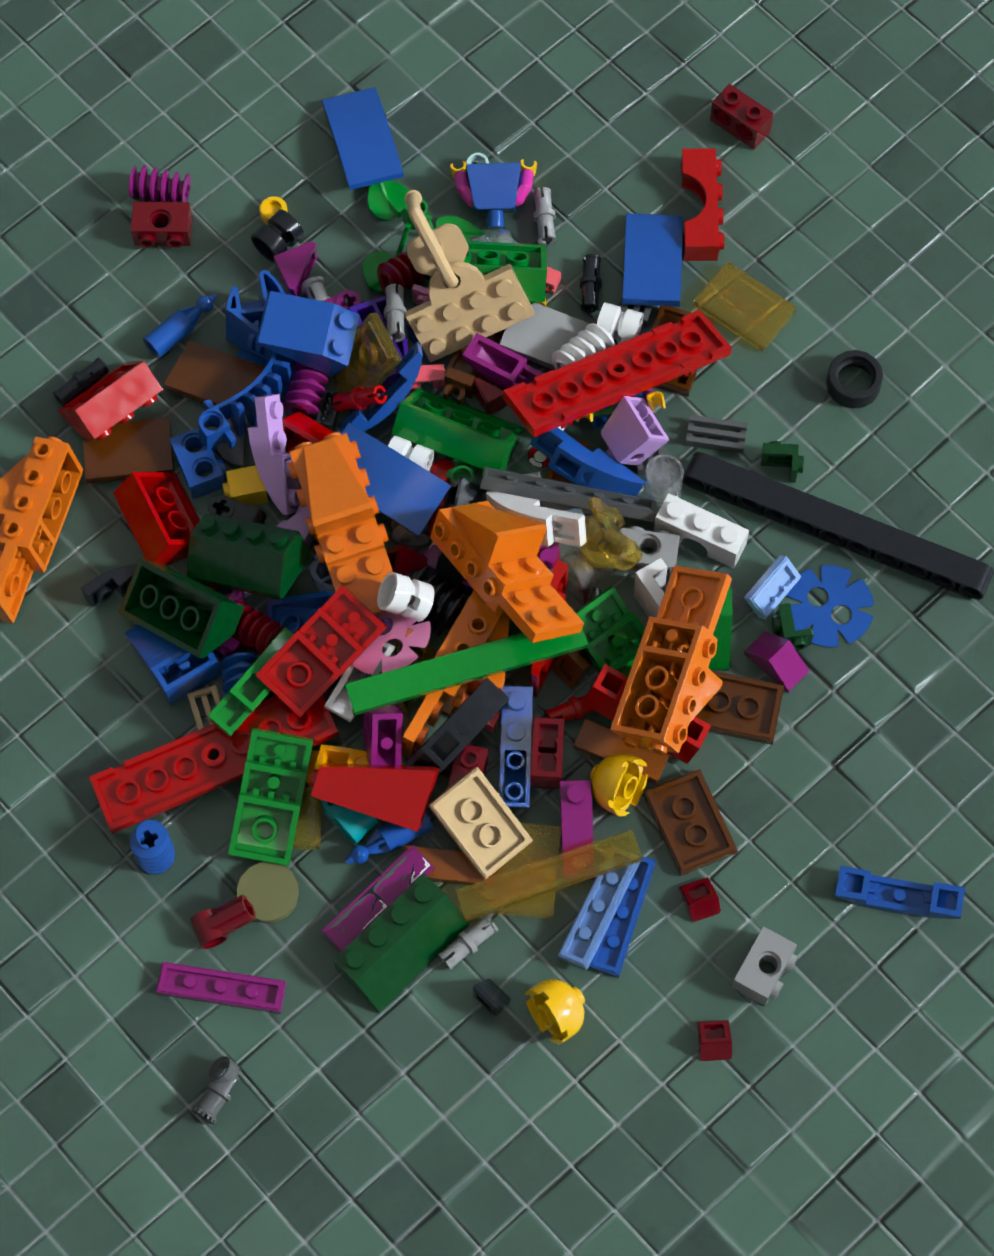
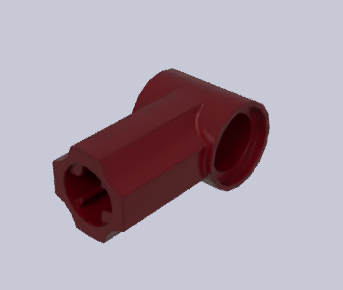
M240 895L216 909H206L191 917L190 921L201 948L210 949L225 942L228 938L227 935L255 921L256 913L247 897Z

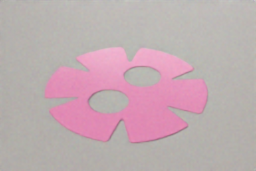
M385 612L376 615L379 619L390 618L393 621V627L387 634L380 635L352 665L367 674H373L380 660H382V673L410 665L418 658V655L409 646L420 648L427 646L431 633L430 621L413 625L416 621L403 617L401 613L396 615ZM391 639H399L403 644L400 653L391 657L384 655L382 652L383 645Z

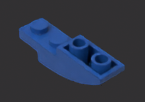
M559 428L536 436L530 442L531 446L551 459L547 467L577 485L638 496L646 482L599 447L594 452H591Z
M504 686L502 691L509 697V700L502 706L499 796L509 808H530L533 687Z

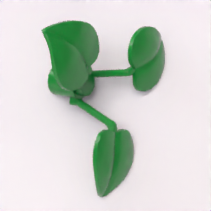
M389 180L370 185L367 200L370 212L379 220L390 221L395 216L398 219L403 218L405 229L394 256L397 257L403 251L410 229L416 230L408 215L407 204L405 203V195L410 190L400 183ZM422 199L421 209L431 228L434 229L431 222L432 216L427 214L428 205ZM442 216L435 223V228L443 224L458 226L466 241L481 242L485 237V233L479 227L456 216ZM378 251L371 253L363 263V277L367 287L372 291L384 293L377 279V267L380 263L387 262L390 258H393L387 252Z

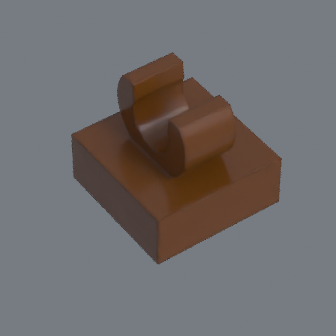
M448 367L444 375V399L447 400L453 392L459 394L457 398L458 405H462L466 397L472 399L474 395V379L476 377Z
M581 650L558 656L551 668L571 689L581 683L592 665L590 660L586 661L581 656Z

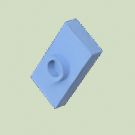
M780 555L746 594L744 599L758 618L766 619L799 581L801 575L787 556Z

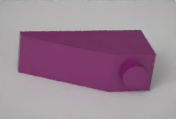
M591 780L560 781L564 881L595 880Z

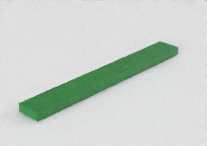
M583 628L581 633L531 643L524 633H520L345 684L344 688L355 716L587 648L588 642Z

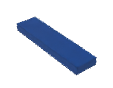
M631 852L628 853L640 857L641 862L589 966L591 970L616 978L620 976L656 864L654 859Z

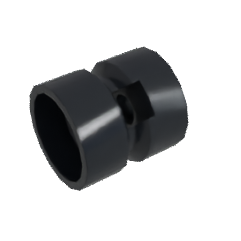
M279 209L268 219V226L262 225L251 236V241L258 252L272 263H275V255L287 251V247H293L305 236L297 220L282 209Z

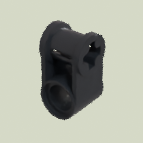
M223 495L212 498L208 505V512L213 515L219 514L218 516L221 515L264 524L267 518L266 513L261 509Z

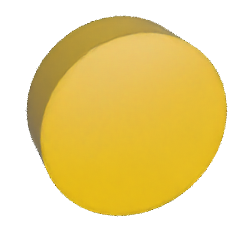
M276 196L264 199L259 206L262 221L268 225V219L279 209L288 212L286 202Z

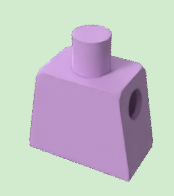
M623 396L601 430V435L609 447L606 453L620 464L639 465L669 441L645 399Z

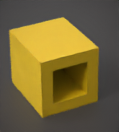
M256 465L226 471L228 482L222 483L225 496L252 506L269 503L265 486L259 476Z

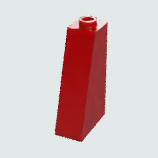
M324 763L320 766L319 770H313L309 787L313 788L312 797L418 831L422 826L440 769L428 766Z

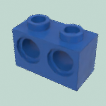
M199 428L169 438L173 453L193 500L223 489L222 483H225L226 467L222 458L216 460L213 452L218 451L217 447L209 451L205 449L199 439ZM194 447L201 448L198 452H189ZM204 471L212 472L207 477L199 476Z

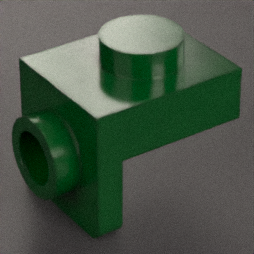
M771 441L763 443L761 466L790 467L789 482L795 483L797 473H803L804 456L798 455L799 445Z
M790 603L778 604L776 614L771 618L773 633H778L779 637L790 640L796 651L811 645L814 636L813 629L795 631Z

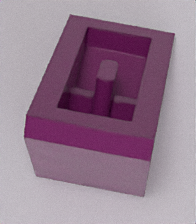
M310 241L274 256L276 271L287 294L300 297L302 293L300 289L301 284L309 278L318 258L316 243Z
M763 632L744 651V654L777 684L785 685L784 690L788 693L809 672L790 640L767 632Z

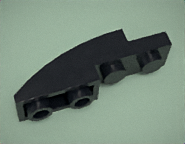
M486 677L402 766L436 767L440 769V773L509 700V697Z

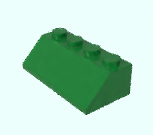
M467 241L469 249L464 262L477 267L483 276L510 264L530 304L545 302L547 279L546 245Z
M418 387L400 402L392 435L409 440L412 445L418 444L432 449L436 455L444 454L452 457L453 461L458 464H470L478 467L483 472V467L499 470L507 468L524 432V427L464 404L458 405L456 401L451 399L445 400L443 396Z

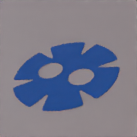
M822 565V582H820L812 569L804 571L800 574L801 578L787 593V597L802 602V604L791 605L795 631L805 630L813 625L814 636L812 643L824 647H838V630L848 643L856 641L867 631L873 619V615L857 610V608L874 606L873 597L868 586L862 579H859L846 587L852 572L839 566ZM820 587L826 590L829 598L825 605L817 607L810 604L807 595L812 588ZM838 605L847 606L852 612L851 620L843 625L835 623L831 618V611L834 607Z

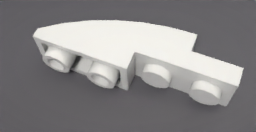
M490 490L486 492L487 501L495 509L545 524L547 529L541 543L542 546L549 547L554 542L581 547L587 542L585 516L583 514L541 507L537 499Z

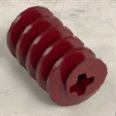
M407 251L398 254L397 257L390 258L387 262L380 263L377 267V279L384 293L386 287L390 284H396V292H398V285L403 286L405 292V287L412 289L415 283L422 284L424 279H430L429 275L415 270Z
M236 600L235 602L245 607L235 633L231 637L240 641L242 645L253 652L261 655L285 626H280V623L272 620L267 615H263L262 612L255 610L254 607L247 605L244 601Z

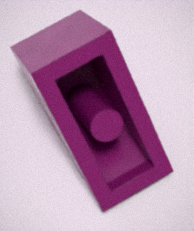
M395 704L364 713L363 736L368 764L401 766L403 713Z

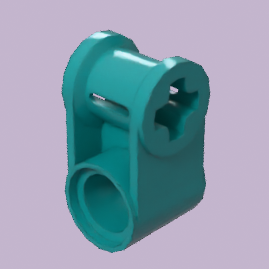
M321 800L324 814L354 844H357L378 823L375 817L336 804L331 806L330 802Z

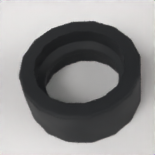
M859 350L845 351L838 355L830 364L826 381L828 393L834 401L844 407H865L871 404L879 395L884 377L882 366L875 357L867 352ZM846 367L862 368L869 373L872 383L865 391H849L838 382V374Z

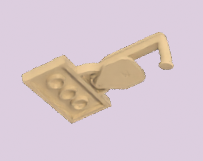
M410 190L406 193L405 203L407 204L408 215L419 236L413 238L408 243L407 254L417 272L432 277L428 289L430 300L408 310L405 315L430 362L468 346L476 333L488 337L535 315L534 309L510 264L483 276L477 267L464 262L469 247L460 228L454 224H443L432 229L420 206L422 202L421 194L416 190Z

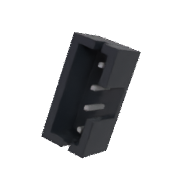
M325 389L322 399L323 409L322 412H318L316 422L334 432L340 412L336 411L333 405L342 404V401L333 402L334 395L340 392L334 391L332 394L330 390Z

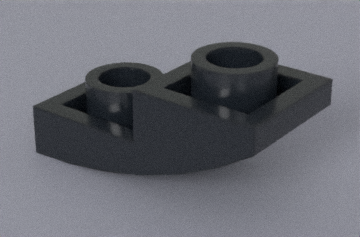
M137 564L108 571L81 587L86 601L94 607L98 603L107 601L115 589L124 597Z

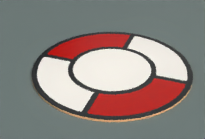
M532 447L528 452L529 463L536 468L548 466L551 459Z

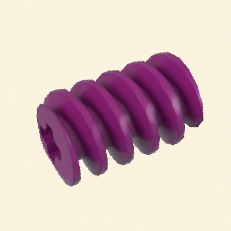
M134 165L128 184L129 196L134 200L140 196L144 202L150 199L152 202H187L190 193L191 177L190 174H186L184 180L181 181L180 173L176 171L171 179L167 169L164 170L162 176H159L157 167H154L151 174H148L146 165H143L141 171L137 172V167Z
M297 362L295 364V372L291 376L292 381L288 385L285 402L282 404L283 411L289 415L299 411L306 416L317 415L319 409L316 406L322 404V398L319 396L324 395L325 388L323 386L329 382L326 377L328 375Z

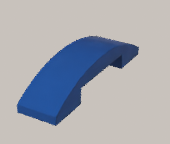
M418 342L398 362V372L401 376L383 394L387 395L385 403L372 405L368 411L365 409H353L339 424L340 433L343 432L348 423L364 432L380 423L400 405V402L404 400L411 390L421 367L423 353L422 346Z
M840 866L835 897L865 907L898 914L940 919H961L965 887L934 882V885L875 876L871 875L869 870Z

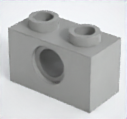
M637 526L621 528L616 572L635 574L640 569L662 558L668 567L666 578L670 579L673 567L677 563L680 535H676L668 530H659L657 532L645 531ZM649 547L654 549L655 552L645 554L641 549Z
M763 926L738 971L732 988L764 1006L769 998L775 1000L784 983L779 981L783 972L790 973L798 959V956L794 954L797 944ZM770 962L774 965L775 972L766 974L760 970L759 964Z

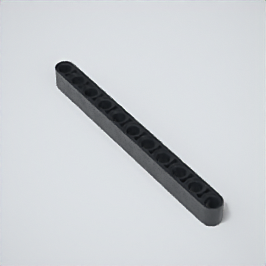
M695 452L682 477L683 483L694 490L974 600L984 598L994 574L993 568L984 562L706 453Z

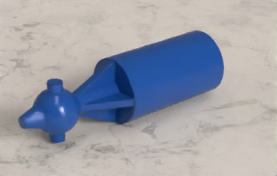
M215 294L201 296L198 298L196 306L175 311L143 338L145 346L155 357L161 358L194 330L200 314L212 310L217 296Z
M426 813L422 826L418 831L390 822L377 828L365 846L357 845L352 848L350 855L345 859L346 864H362L367 861L369 854L392 853L434 829L431 820Z

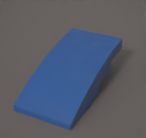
M376 87L322 100L331 135L337 149L338 159L349 190L404 177L396 146Z
M626 213L622 304L680 307L682 216Z
M348 423L341 435L347 433L350 442L356 440L361 458L356 459L359 470L365 468L370 485L365 487L368 497H375L379 512L419 536L451 485Z

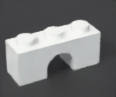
M669 493L655 517L654 532L668 530L676 535H680L679 544H681L683 538L695 540L707 549V557L733 569L747 544L748 529Z

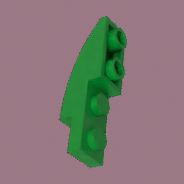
M286 627L283 628L208 714L207 718L229 737L232 736L271 691L256 674L294 635Z

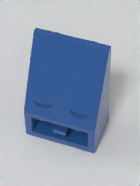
M140 625L125 632L126 637L170 705L185 697L187 693L197 690L222 674L219 662L213 652L203 659L198 658Z

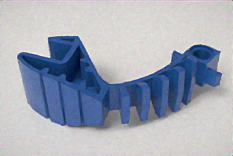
M266 270L259 273V301L240 303L237 286L232 287L226 306V340L266 359L268 364L253 383L228 400L214 406L211 400L203 401L205 411L199 417L198 428L199 439L207 451L224 442H227L232 450L236 446V437L230 430V425L226 419L230 418L238 437L245 435L246 418L252 427L257 425L255 397L269 394L281 395L282 384L287 386L292 373L290 366H295L296 363L292 359L255 344L268 292L274 291L285 294L278 281ZM210 426H213V427H216L217 429H215V430H208V429H206V428H207V427H210Z

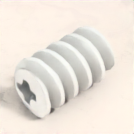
M594 323L588 324L585 330L578 332L577 337H572L568 343L561 346L560 350L553 352V366L555 370L615 346V342L603 327Z

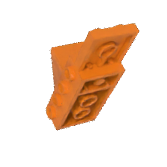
M336 432L323 438L324 441L314 444L312 442H304L297 445L295 450L290 451L292 461L287 462L292 480L299 479L301 489L296 490L301 508L308 507L310 517L305 518L310 535L317 534L320 544L314 547L319 562H326L335 592L344 585L375 615L387 612L379 609L377 596L384 577L388 573L393 572L384 546V542L389 541L384 524H377L375 514L380 512L375 497H368L365 487L369 486L370 482L365 468L359 470L356 459L361 458L356 440L350 442L347 433L341 435V433Z
M35 436L30 452L0 479V549L2 551L0 553V618L3 622L14 624L33 572L45 574L84 471L70 445L55 437L41 438Z
M488 501L439 509L430 535L431 540L494 613L505 611L531 643L581 633L584 622L550 585L554 575L537 557L547 529L545 524L495 509Z
M674 565L657 616H650L610 728L612 732L622 739L623 745L633 749L645 746L649 750L662 755H666L667 751L679 753L682 744L687 739L689 723L721 688L723 681L708 667L711 658L714 657L717 650L718 639L713 633L732 581L728 574Z
M473 590L434 658L508 637L510 617L505 611L494 613L479 594ZM505 672L488 676L499 689L503 690ZM485 678L418 697L424 701L403 735L401 755L409 759L414 751L416 752L427 741V735L430 730L428 727L434 728L442 711L450 715L454 706L458 707L464 701L468 692L472 693Z

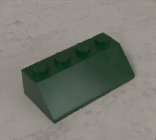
M205 513L190 534L186 576L199 583L282 600L312 554L299 531Z
M139 558L118 614L196 657L203 659L234 635L245 606L165 564Z
M423 873L333 960L336 971L380 1013L469 924L447 895Z

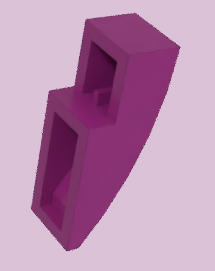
M478 333L475 334L462 355V358L502 390L522 382L529 384L533 382L534 377L544 374L527 365L526 358Z

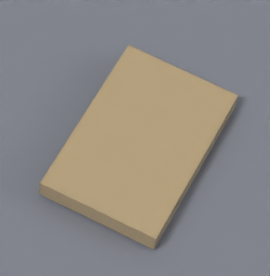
M478 767L473 768L428 804V807L483 879L490 877L533 841Z

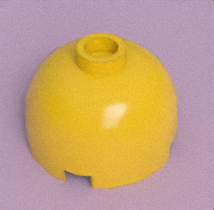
M618 753L610 754L599 764L595 765L591 771L590 780L592 795L597 804L619 817L628 815L629 812L625 810L630 804L636 807L644 793L648 774L642 775L643 766L647 767L646 762L630 754Z
M547 979L525 991V995H530L531 997L526 1001L533 1020L542 1033L549 1030L553 1035L549 1039L552 1043L560 1045L580 1030L584 1022L585 1011L583 1003H585V998L576 986L572 988L564 981Z

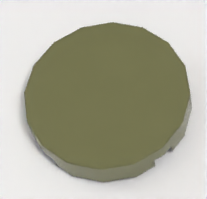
M259 862L249 867L240 877L237 885V897L240 895L247 897L255 910L256 922L277 923L287 918L295 909L299 897V885L293 872L286 866L270 862Z

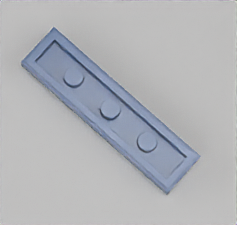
M611 846L558 953L559 959L588 970L641 862L640 857Z

